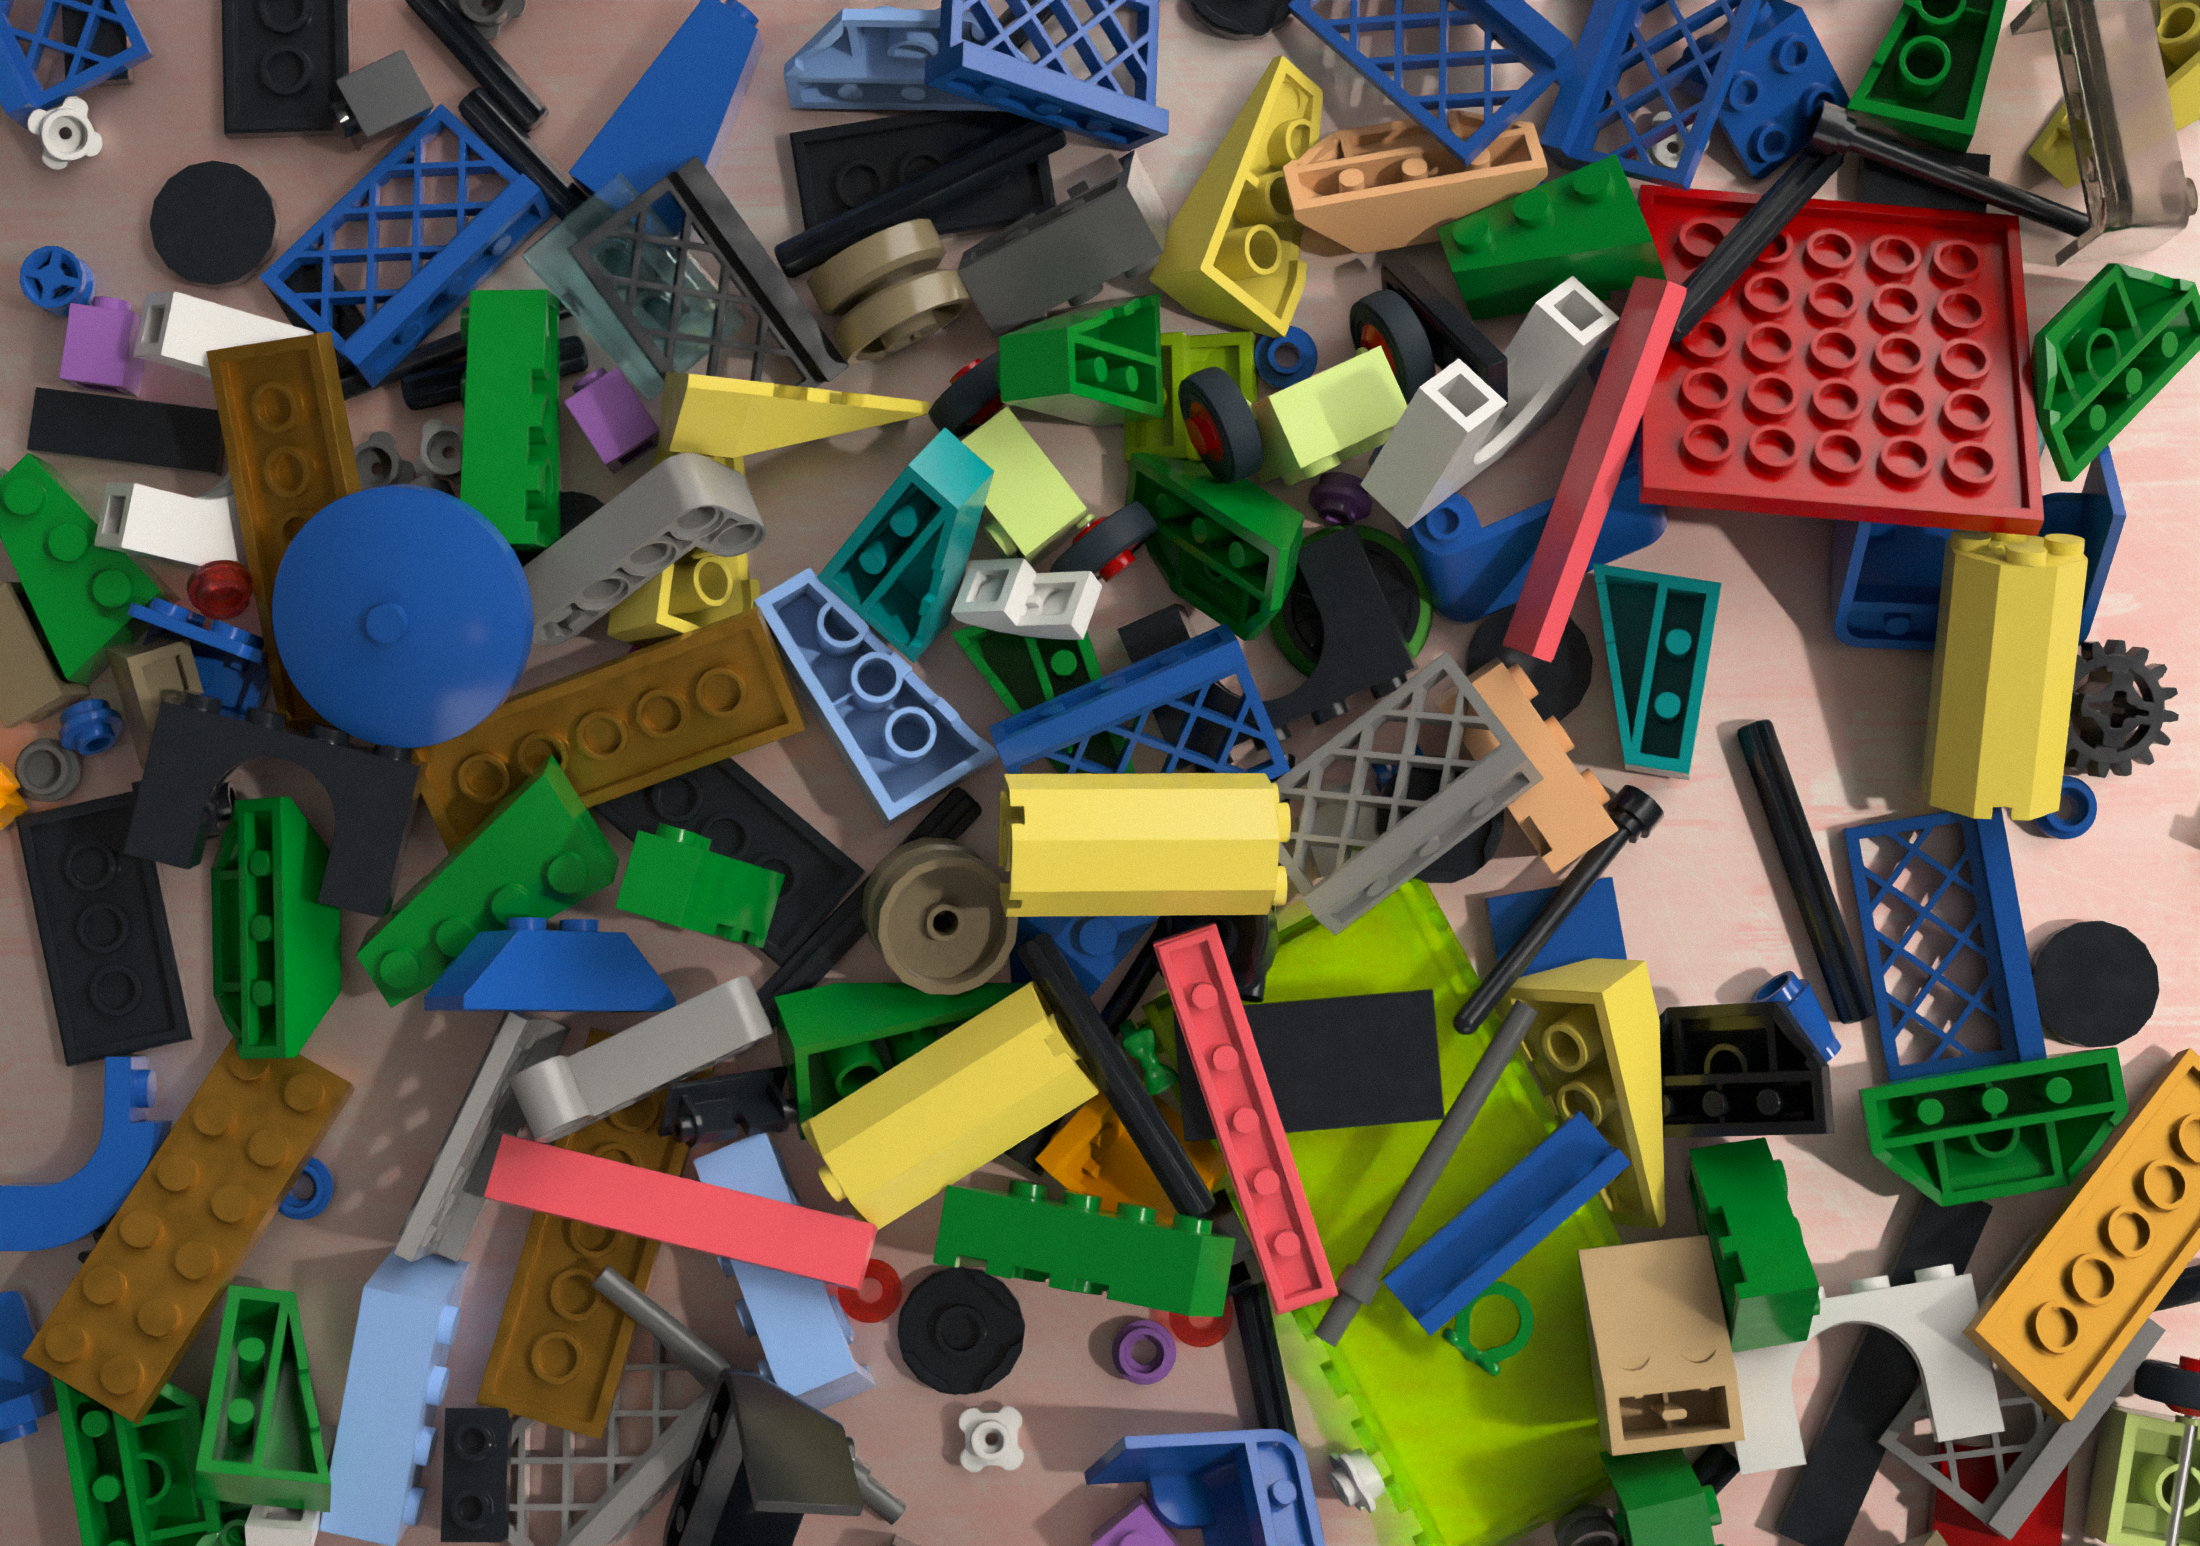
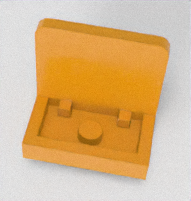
M1102 1090L1096 1096L1089 1099L1065 1126L1053 1134L1047 1147L1035 1159L1068 1190L1102 1197L1100 1209L1117 1212L1118 1202L1148 1206L1157 1209L1155 1221L1172 1224L1174 1214H1178ZM1157 1095L1151 1096L1209 1191H1211L1228 1171L1223 1154L1207 1140L1185 1142L1182 1117Z

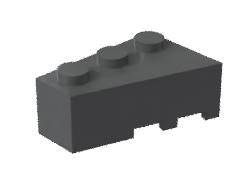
M1135 149L1118 159L1123 170L1114 177L1089 189L1086 181L1083 180L1066 190L1071 199L1037 216L1031 211L963 252L957 272L994 337L1010 329L1016 331L1044 321L1048 316L1046 311L1068 301L1070 306L1083 304L1103 290L1102 283L1122 273L1128 279L1134 278L1147 272L1159 262L1158 255L1164 252L1170 214Z

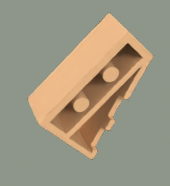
M1495 657L1467 676L1544 778L1509 804L1507 808L1553 874L1617 832L1619 829L1602 806L1611 800L1609 795L1590 768L1579 773L1566 753L1575 746L1554 715L1543 721L1530 700L1539 695V693L1520 665L1516 663L1507 669L1498 657ZM1456 685L1434 699V702L1444 714H1454L1458 693ZM1469 703L1466 716L1480 717ZM1464 728L1462 743L1475 761L1481 760L1500 745L1490 730Z

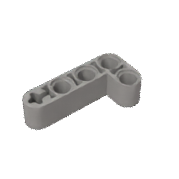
M691 452L671 456L660 462L526 564L523 570L529 584L534 616L532 642L536 645L551 646L570 640L695 546L722 557L738 556L756 548L764 540L766 528L745 476L700 454Z
M744 975L716 986L569 1057L559 1055L535 1064L514 1075L508 1081L535 1140L549 1143L668 1088L670 1084L679 1083L769 1039L775 1035V1032L749 976Z

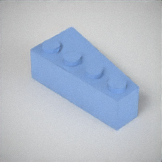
M809 567L756 598L753 608L760 606L783 664L883 827L887 828L993 764L999 754L984 738L981 739L942 697L939 698L912 671L913 668L905 660L888 648L869 629V625L817 579L818 575Z
M768 1133L749 1136L693 1160L700 1178L695 1181L803 1207L777 1142ZM717 1257L727 1278L736 1275L744 1298L735 1301L738 1316L749 1338L758 1334L766 1355L765 1359L757 1362L761 1376L818 1410L876 1387L868 1365L862 1367L852 1357L848 1345L854 1343L853 1337L856 1335L847 1313L843 1311L835 1295L829 1296L825 1286L827 1283Z
M397 1246L393 1248L363 1287L329 1473L331 1480L330 1512H322L319 1531L387 1546H397L408 1526L417 1527L424 1511L427 1488L419 1487L423 1467H429L437 1444L438 1428H434L433 1423L437 1406H441L448 1385L450 1369L446 1366L450 1348L456 1337L460 1322V1305L470 1262L459 1260L455 1262L447 1257L430 1254L410 1262L393 1254Z

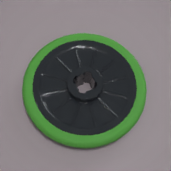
M1337 525L1319 530L1304 538L1299 548L1350 525ZM1354 525L1359 529L1412 654L1416 659L1428 639L1433 621L1434 605L1409 548L1394 536L1373 527ZM1297 561L1296 574L1284 603L1269 623L1274 639L1285 658L1299 672L1309 678L1322 654L1324 628L1318 607Z

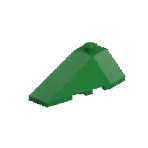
M834 983L774 997L778 1046L783 1066H786L788 1069L786 1081L790 1098L795 1100L798 1107L799 1117L796 1126L800 1139H806L801 1123L811 1117H815L1028 983H984L982 986L957 995L927 994L906 983Z

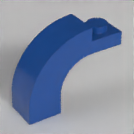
M148 1056L105 1057L102 1135L95 1153L81 1170L70 1178L57 1183L14 1182L0 1185V1251H36L54 1248L90 1238L96 1231L107 1229L171 1132L172 1120H146L147 1108L154 1106L157 1093L156 1074L154 1070H148Z

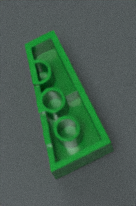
M1905 0L1889 32L1877 50L1862 82L1846 108L1848 111L1847 116L1856 119L1857 127L1888 139L1943 151L1966 153L1974 136L2007 0Z
M547 289L470 290L469 307L462 308L460 317L461 339L463 345L467 346L466 371L462 373L461 377L464 428L461 443L460 500L475 508L492 522L506 538L515 553L544 552L561 539L559 298Z
M552 753L535 769L534 773L500 802L494 808V811L470 835H466L427 876H424L391 908V912L380 918L366 932L356 956L390 1008L433 985L439 975L479 932L506 930V918L539 917L548 920L614 882L619 858Z
M1010 1179L1009 1190L955 1185L946 1186L933 1259L935 1264L950 1267L986 1268L985 1274L1036 1282L1049 1281L1048 1287L1070 1292L1103 1295V1291H1106V1298L1109 1300L1186 1316H1223L1236 1238L1211 1233L1212 1220L1174 1214L1172 1224L1155 1221L1156 1208L1118 1202L1117 1212L1100 1209L1102 1197L1064 1190L1062 1200L1047 1197L1048 1185L1019 1179Z

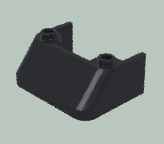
M724 1368L718 1376L664 1529L663 1546H792L804 1514L860 1516L864 1506L854 1470L855 1445L852 1437L846 1436L841 1423L753 1370Z

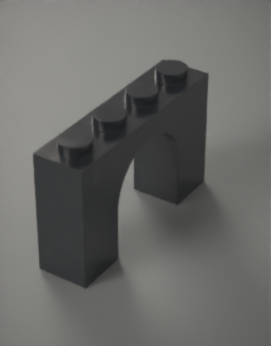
M1350 525L1299 548L1297 561L1322 618L1324 644L1320 660L1306 682L1283 697L1262 701L1279 743L1292 737L1288 728L1289 725L1310 716L1315 726L1338 718L1351 711L1347 700L1369 690L1374 700L1386 697L1408 681L1406 674L1419 669L1359 529L1354 525ZM1176 603L1117 629L1132 664L1197 636L1185 607ZM1217 681L1210 685L1202 706L1233 717L1241 696L1228 689L1221 681ZM1195 691L1181 698L1191 702ZM1165 704L1153 709L1152 712L1164 740L1173 743L1186 711ZM1249 708L1244 722L1257 726ZM1197 716L1184 747L1215 758L1228 727ZM1239 731L1231 751L1252 741L1257 752L1266 749L1263 740ZM1229 754L1226 763L1231 764L1234 761L1231 754ZM1180 757L1176 764L1178 771L1188 770L1193 767L1197 773H1209L1210 768Z
M183 690L181 699L171 698L161 701L123 854L187 870L201 864L216 800L227 778L239 766L251 759L261 757L286 759L306 768L322 783L334 809V838L318 903L378 918H383L391 912L428 762L413 759L415 748H396L391 745L382 746L375 744L374 749L350 743V734L335 726L321 723H312L310 732L285 726L287 715L259 707L248 706L246 716L220 710L223 699L191 690Z

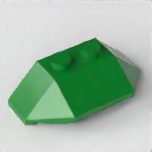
M2108 263L2035 335L2031 353L2035 416L2061 481L2072 482L2200 351V295L2195 282L2171 278L2156 272L2119 263Z
M1144 452L1131 453L1125 506L1138 501L1154 518L1158 528L1145 544L1148 553L1170 589L1220 625L1228 623L1233 633L1242 640H1255L1281 609L1295 577L1299 547L1303 539L1304 515L1246 478L1239 482L1224 484L1214 477L1204 463Z
M291 797L235 800L230 813L233 820L221 838L211 866L213 996L227 1029L236 1040L235 1049L240 1059L296 1058L342 991L340 908L318 903L330 850Z
M2117 1047L2050 1054L2046 1058L2027 1061L2018 1060L1903 1078L1858 1089L1869 1154L1940 1207L2070 1186L2102 1146L2113 1128L2117 1127L2129 1113Z
M52 1376L82 1546H212L224 1530L219 1501L196 1499L195 1470L205 1420L201 1400L167 1381L138 1426Z

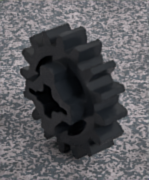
M2107 639L2104 648L2099 641H2084L2081 643L2082 657L2077 654L2066 752H2069L2064 764L2068 769L2081 771L2087 765L2088 776L2106 778L2111 769L2114 775L2126 777L2132 775L2131 759L2137 764L2149 766L2155 762L2153 754L2149 749L2151 744L2169 746L2171 739L2161 731L2163 722L2178 721L2179 714L2166 710L2165 701L2176 696L2178 691L2175 687L2160 686L2158 680L2164 676L2168 668L2165 664L2156 663L2145 666L2149 650L2145 647H2131L2126 652L2125 640ZM2089 673L2088 681L2074 692L2078 683ZM2134 681H2135V683L2137 684V686H2138V688H2139V690H2140L2141 696L2138 694V692H2137V691L2135 690V688L2133 687V682H2134ZM2102 701L2113 703V707L2124 708L2125 713H2112L2111 716L2100 714V710L2089 709L2088 704H2101ZM2071 718L2081 730L2080 737L2072 725ZM2138 727L2133 736L2125 742L2126 735Z

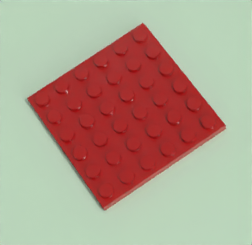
M1641 184L1637 204L1654 241L1667 280L1681 285L1764 194L1692 188L1684 191L1667 186ZM1811 198L1683 340L1675 344L1668 343L1639 423V503L2037 536L2044 522L2019 216Z

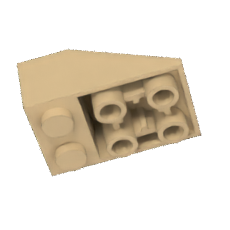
M1708 1235L1577 1249L1601 1446L1612 1456L1745 1440L1737 1373Z

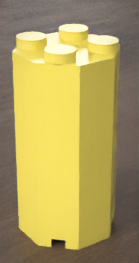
M1957 530L1951 532L1950 539L1946 540L1920 785L1923 794L1927 793L1926 800L1930 806L1974 819H1992L1993 807L2012 808L2010 820L2030 821L2059 811L2088 558L2084 555V538L2069 534H2048L2043 538L2029 535Z
M1266 773L1004 774L1002 783L1005 791H1001L999 797L998 866H1003L1005 872H1010V883H999L1000 900L1006 917L1268 915L1271 905L1286 904L1287 873L1285 866H1278L1279 842H1288L1290 838V807L1288 803H1279L1277 783H1271Z
M1032 980L815 1117H811L801 1123V1127L811 1147L826 1162V1164L818 1168V1173L827 1191L837 1202L847 1197L856 1220L874 1224L878 1231L941 1192L947 1185L954 1184L1096 1096L1101 1088L1035 981Z

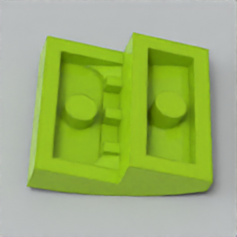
M1183 331L1161 333L1164 419L1124 423L1125 462L1130 463L1131 453L1144 452L1203 463L1192 445L1186 430L1179 404V385L1182 380L1195 372L1209 367H1218L1232 378L1246 400H1249L1252 404L1259 401L1258 372L1254 360L1257 335L1251 331L1192 336Z

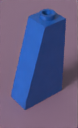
M701 0L568 172L577 187L614 214L664 177L666 172L685 158L698 156L711 176L714 177L764 48L759 30L755 27L759 22L758 18L737 0H726L724 4L719 0ZM665 193L648 206L644 234L679 240L683 213L668 193ZM636 216L626 222L635 230ZM691 226L690 236H691L692 231H693V229H694L692 226ZM654 244L676 260L678 247Z

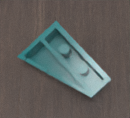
M945 427L907 465L817 576V579L913 663L950 623L951 611L958 596L994 474L993 469Z
M1593 563L1625 769L1689 780L1722 583Z

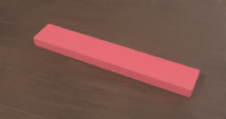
M1641 276L1635 277L1502 643L1503 646L1550 663L1554 659L1687 294V288L1668 280Z
M1215 921L1153 941V946L1276 1316L1337 1296L1338 1292Z
M502 1134L484 1197L491 1201L861 1292L878 1229L871 1223Z

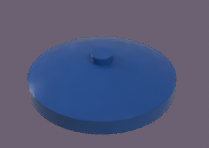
M407 484L373 487L347 495L320 510L301 528L287 548L278 569L272 597V620L277 649L283 665L299 693L315 711L335 727L353 737L377 745H391L396 748H419L451 740L473 729L495 713L511 695L522 676L531 650L534 623L532 598L528 581L516 553L502 533L482 513L450 494L428 487Z

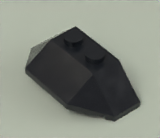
M1783 1001L1667 1007L1659 1016L1663 1138L1835 1133L1829 1065Z

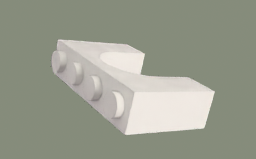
M1571 276L1535 302L1503 353L1508 358L1507 408H1505L1507 402L1466 364L1457 359L1418 388L1360 485L1408 529L1556 416L1620 318L1574 276Z
M175 291L146 293L133 356L201 375L212 382L206 351L314 334V332ZM230 470L224 479L213 489L196 497H188L137 483L107 482L94 546L232 579L251 580Z
M1953 1264L1915 1270L1916 1283L1890 1287L1888 1275L1849 1282L1851 1294L1825 1298L1824 1288L1819 1287L1820 1314L1812 1317L1807 1341L1734 1352L1733 1358L1737 1373L1745 1440L1734 1442L1740 1475L1807 1464L1793 1399V1371L1800 1353L1808 1342L1819 1333L1843 1324H1865L1877 1327L1893 1335L1907 1348L1919 1369L1935 1443L2005 1431L1990 1359L1962 1333L1979 1311L1971 1273L1955 1276Z

